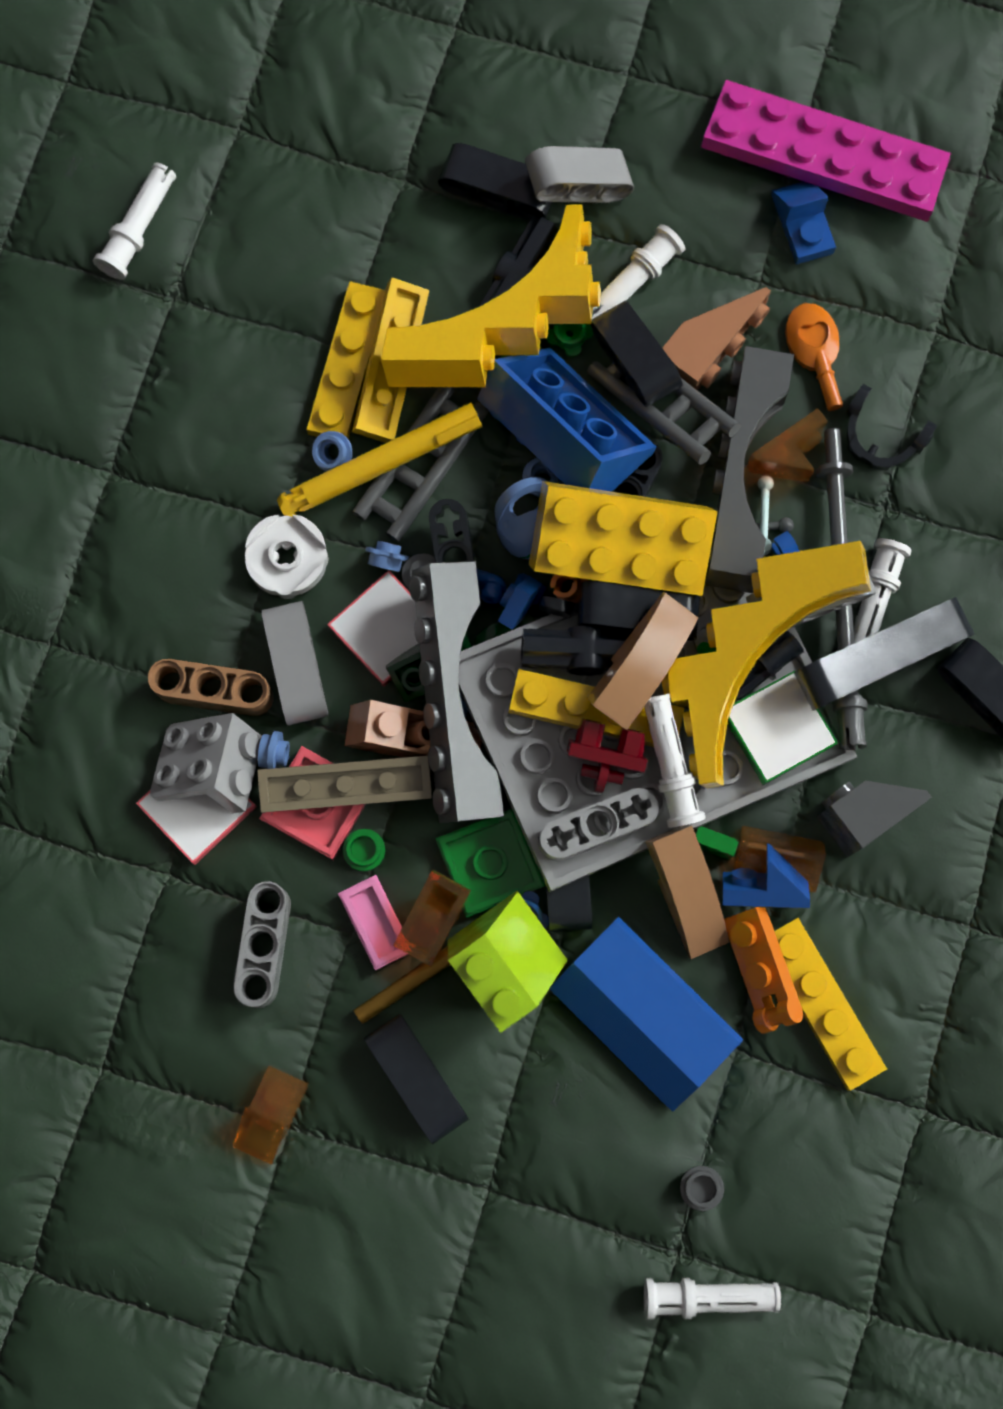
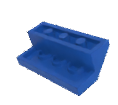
M619 917L549 988L672 1112L693 1094L743 1041Z

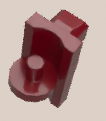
M582 718L576 731L575 739H569L566 751L569 756L599 762L598 767L583 763L580 771V776L595 779L594 792L603 793L606 782L622 785L625 773L610 770V765L645 773L648 760L643 755L645 734L643 732L633 729L626 730L621 727L617 748L613 749L601 746L605 723Z

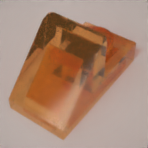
M817 408L752 453L747 465L751 473L808 482L814 472V468L803 453L808 452L822 441L823 437L821 434L828 420Z
M432 870L393 946L432 966L453 925L460 918L471 890Z
M268 1066L251 1105L247 1106L243 1112L232 1147L272 1165L310 1083L275 1067Z

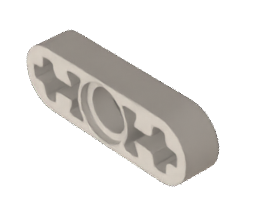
M634 788L552 820L543 827L539 834V849L546 858L552 861H563L648 827L656 818L659 810L658 801L650 791L643 788ZM636 798L639 804H647L648 809L643 814L644 819L640 820L637 814L627 816L621 821L625 826L623 829L619 828L618 816L610 807L617 805V813H621L630 808L632 805L631 799ZM593 813L605 815L610 822L609 833L604 836L591 834L586 826L588 816ZM578 821V831L586 842L585 844L580 845L579 836L565 843V851H560L557 846L550 847L547 841L553 836L552 830L557 829L560 835H565L575 829L571 822Z

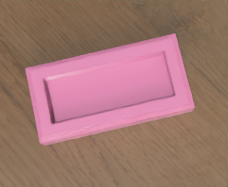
M377 875L338 893L375 971L414 952Z

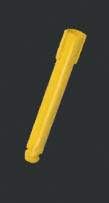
M468 403L292 488L289 494L281 493L277 498L278 506L284 516L292 517L296 515L297 511L304 512L483 427L473 404Z

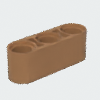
M162 659L155 662L148 673L150 688L160 699L170 704L259 716L266 713L274 701L273 692L267 680L261 674L254 671L174 659ZM169 673L180 675L179 683L175 688L171 690L161 689V681L165 675ZM210 679L221 680V688L216 695L208 697L202 695V687L206 681ZM251 685L261 686L263 693L258 701L247 703L242 700L243 692L247 687Z

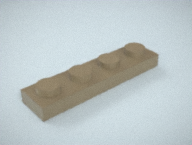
M428 756L258 770L261 813L432 798Z

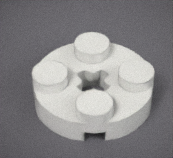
M274 515L265 518L249 533L245 545L246 568L254 583L263 591L283 599L294 598L296 595L303 594L312 589L324 575L329 560L325 541L320 530L310 520L298 515H293V517ZM281 547L285 550L294 547L297 550L293 555L295 561L291 564L285 562L281 565L277 563L280 558L277 550Z

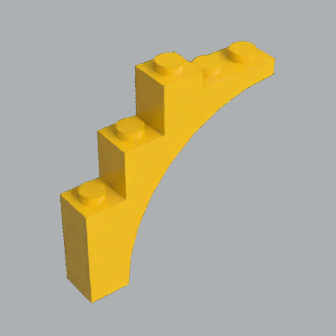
M566 205L560 229L549 250L531 272L508 291L478 308L449 319L419 326L387 328L381 362L388 387H485L488 370H494L495 355H539L540 340L548 336V324H591L593 307H600L601 287L600 282H593L591 265H588L587 251H584V246H591L592 229L591 222L584 221L582 205Z
M861 541L758 558V572H753L751 576L754 595L756 598L762 597V601L711 609L713 622L706 624V631L710 648L716 647V652L679 657L672 664L662 680V688L664 694L669 693L672 703L679 707L689 706V711L684 712L683 715L686 734L688 737H693L695 753L689 754L690 772L698 779L699 785L707 789L724 786L723 748L728 719L742 684L763 653L781 634L807 615L838 600L871 592L866 552Z

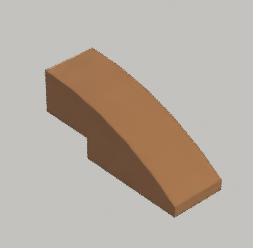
M663 591L612 657L613 665L587 697L591 704L627 730L671 668L693 630L698 617Z
M692 825L679 826L646 840L645 843L660 877L657 881L689 959L729 943L715 887Z

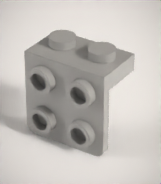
M234 713L171 724L164 736L150 790L151 797L157 801L206 794L231 813L246 812L262 736Z

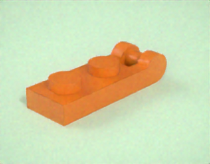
M755 907L725 918L727 934L754 1008L753 1022L756 1029L760 1033L766 1034L778 1029L779 1024L791 1026L800 1023L803 1019L802 1007L766 907ZM772 994L776 995L778 1001L777 1007L774 1006V1003L772 1001Z

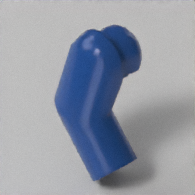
M477 569L482 600L489 604L499 603L507 590L505 580L496 574Z

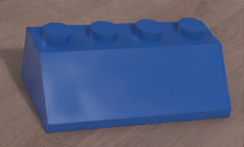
M551 348L540 349L539 355H513L495 359L494 370L488 371L486 386L481 388L477 398L495 419L499 420L513 433L516 439L525 445L542 462L544 467L552 471L565 485L612 492L647 460L656 449V446Z

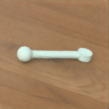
M767 475L762 476L758 480V487L761 490L760 531L766 539L764 555L769 554L772 543L768 539L769 491L773 488L774 482Z

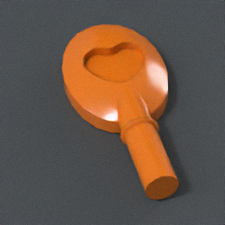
M811 303L801 304L794 308L789 315L785 332L787 345L790 353L794 354V359L797 363L809 371H816V379L819 381L827 410L834 411L843 406L834 377L835 372L831 368L839 352L838 329L832 317L822 307Z

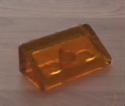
M748 826L741 827L733 870L749 868L757 873H766V850L768 843L808 881L809 891L816 893L826 856L823 842Z

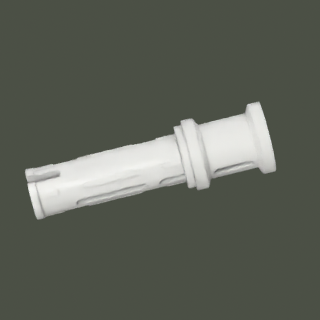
M161 163L153 164L151 172L123 221L111 227L109 231L111 237L102 253L96 254L93 259L96 267L105 274L119 280H124L127 276L126 267L135 252H140L144 246V239L142 237L144 231L172 182L176 179V174L172 170H169L167 175L164 174L168 168Z
M660 224L655 230L656 235L642 249L636 248L633 251L631 263L601 292L600 307H593L592 319L624 300L627 301L648 279H657L662 274L661 268L675 254L681 255L685 251L683 241L671 228Z
M876 539L874 548L877 551L871 569L868 571L876 594L862 600L853 627L854 643L878 633L890 595L894 594L901 585L898 577L904 559L909 558L912 551L907 545L891 539Z
M669 693L651 697L644 708L662 779L659 780L658 788L659 792L665 795L670 818L667 820L668 828L684 826L706 819L704 811H699L693 787L697 783L696 777L687 770Z
M645 1278L644 1311L646 1320H653L655 1315H682L684 1319H692V1317H696L697 1313L705 1312L779 1313L781 1308V1294L778 1283L704 1285L695 1284V1281L690 1280V1278H682L681 1282L654 1283L652 1278Z

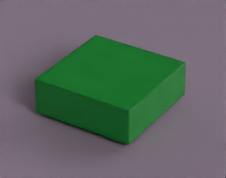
M702 826L698 827L695 831L702 851L728 861L734 857L739 844L737 839Z

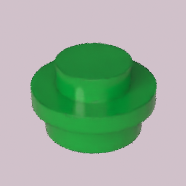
M359 829L352 832L346 838L343 844V856L347 864L353 869L361 872L371 871L382 863L385 857V844L380 835L375 831Z

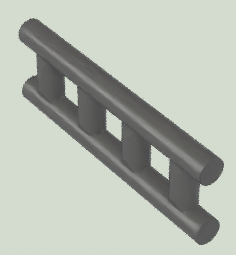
M599 362L592 363L588 368L587 374L701 465L711 455V452L703 445L721 430L729 437H733L740 430L741 425L739 422L683 379V386L673 392L678 398L663 412H660L652 404L645 407L640 402L633 390L619 379L622 375L613 363L607 369ZM690 408H693L707 420L689 435L675 422Z
M438 387L408 432L435 420L440 413L445 415L460 408V406L449 400L455 392V388ZM476 402L474 408L482 423L489 410L483 404ZM475 431L429 452L437 457V460L425 477L405 465L376 477L352 513L363 521L367 519L372 511L392 523L386 535L399 543ZM395 478L415 490L402 510L381 498Z

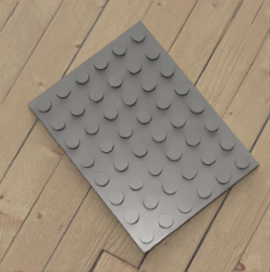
M704 585L703 595L699 596L700 607L697 639L686 641L677 658L698 655L697 646L702 642L709 643L706 624L713 622L711 609L746 604V597L752 593ZM552 614L461 651L459 660V691L490 761L499 773L502 788L549 892L648 850L645 843L646 840L677 828H668L667 820L670 818L665 795L659 792L658 788L659 780L662 779L654 747L644 745L643 755L648 760L645 773L610 765V770L625 773L623 783L618 785L606 782L603 793L594 792L595 779L580 776V771L583 763L598 767L599 762L569 756L566 751L569 739H575L577 729L508 713L518 669L594 687L606 674L607 671L600 675L581 676L570 674L567 672V669L521 667L523 628L567 630L569 627L577 626L578 614H572L570 618ZM795 627L787 631L793 634L804 649V653L790 661L775 674L776 679L773 681L769 678L766 679L746 696L794 670L797 671L812 663ZM662 682L651 697L664 694ZM832 703L818 710L838 744L765 785H762L727 725L723 748L724 786L707 789L699 785V781L696 779L697 783L693 787L699 811H704L706 819L688 825H692L694 830L854 760L857 757L854 750H842L839 748L838 715L833 711ZM689 706L683 707L685 708L684 712L689 711ZM682 718L679 738L687 770L690 772L689 754L695 753L693 737L687 736L684 718ZM603 735L601 746L616 749L618 739ZM634 788H643L650 791L658 801L659 810L656 818L648 827L563 861H552L546 858L539 849V834L543 827L552 820ZM636 798L631 799L632 805L630 808L621 813H617V805L610 807L618 816L619 828L623 829L625 826L621 821L627 816L637 814L640 820L644 819L643 814L648 809L647 804H639ZM593 813L588 816L586 826L591 834L604 836L609 833L610 822L605 815ZM578 821L571 822L575 829L565 835H560L557 829L552 830L553 836L547 841L550 847L557 846L560 851H565V843L579 836V844H585L586 842L578 831Z

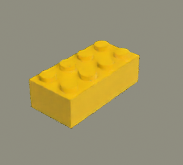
M542 481L529 566L535 572L702 596L718 511L708 506Z

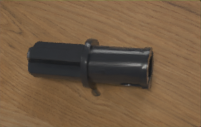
M786 631L763 653L742 684L736 700H741L766 679L769 678L772 681L776 679L775 674L790 661L804 653L803 647L793 634Z

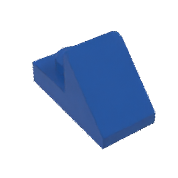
M800 182L772 190L771 195L796 265L834 254L836 245L824 214L828 201L827 195L816 185L807 182Z
M767 843L766 873H757L749 868H739L732 872H723V906L810 908L809 884L773 846Z

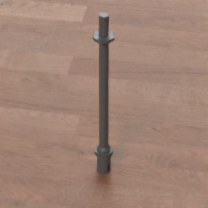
M835 428L824 431L826 464H822L816 469L817 478L827 480L831 546L848 543L843 479L853 473V466L842 462L840 430ZM852 605L835 611L838 650L854 644ZM858 690L833 702V711L838 713L839 748L842 750H856L855 745H858V749L867 747L864 726V711L868 709L867 700L863 699Z

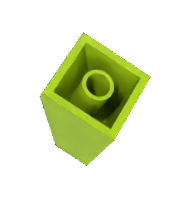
M518 890L448 939L449 963L500 1033L538 1007L568 961Z

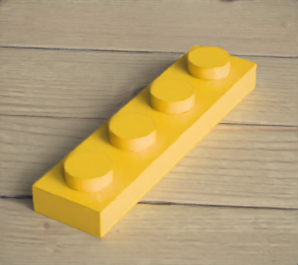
M391 278L387 282L352 433L384 443L395 439L407 387H388L381 362L386 329L422 325L429 295L428 289L395 278Z
M349 282L306 429L308 435L318 437L327 431H337L349 439L386 290Z
M518 669L508 713L578 729L582 718L605 723L604 736L619 739L622 727L591 704L587 697L595 688L594 686ZM671 705L679 734L685 708ZM643 708L628 729L643 732L645 734L644 745L654 747L645 708Z
M799 918L775 930L774 932L802 1007L803 1016L846 1090L851 1091L887 1070Z

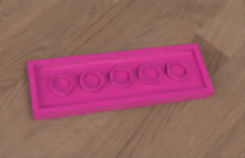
M729 80L725 81L701 148L926 222L929 221L951 155L949 152Z

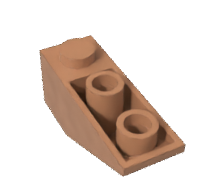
M765 287L683 322L663 346V350L674 363L680 377L697 391L702 385L708 388L719 375L722 368L718 365L724 357L728 355L730 358H733L744 344L746 338L742 335L749 326L752 325L754 328H757L767 316L770 308L766 304L771 290Z
M374 700L350 705L345 739L346 747L401 757L428 756L431 745L429 729L425 725L423 711ZM466 721L473 739L481 750L482 741L474 723Z

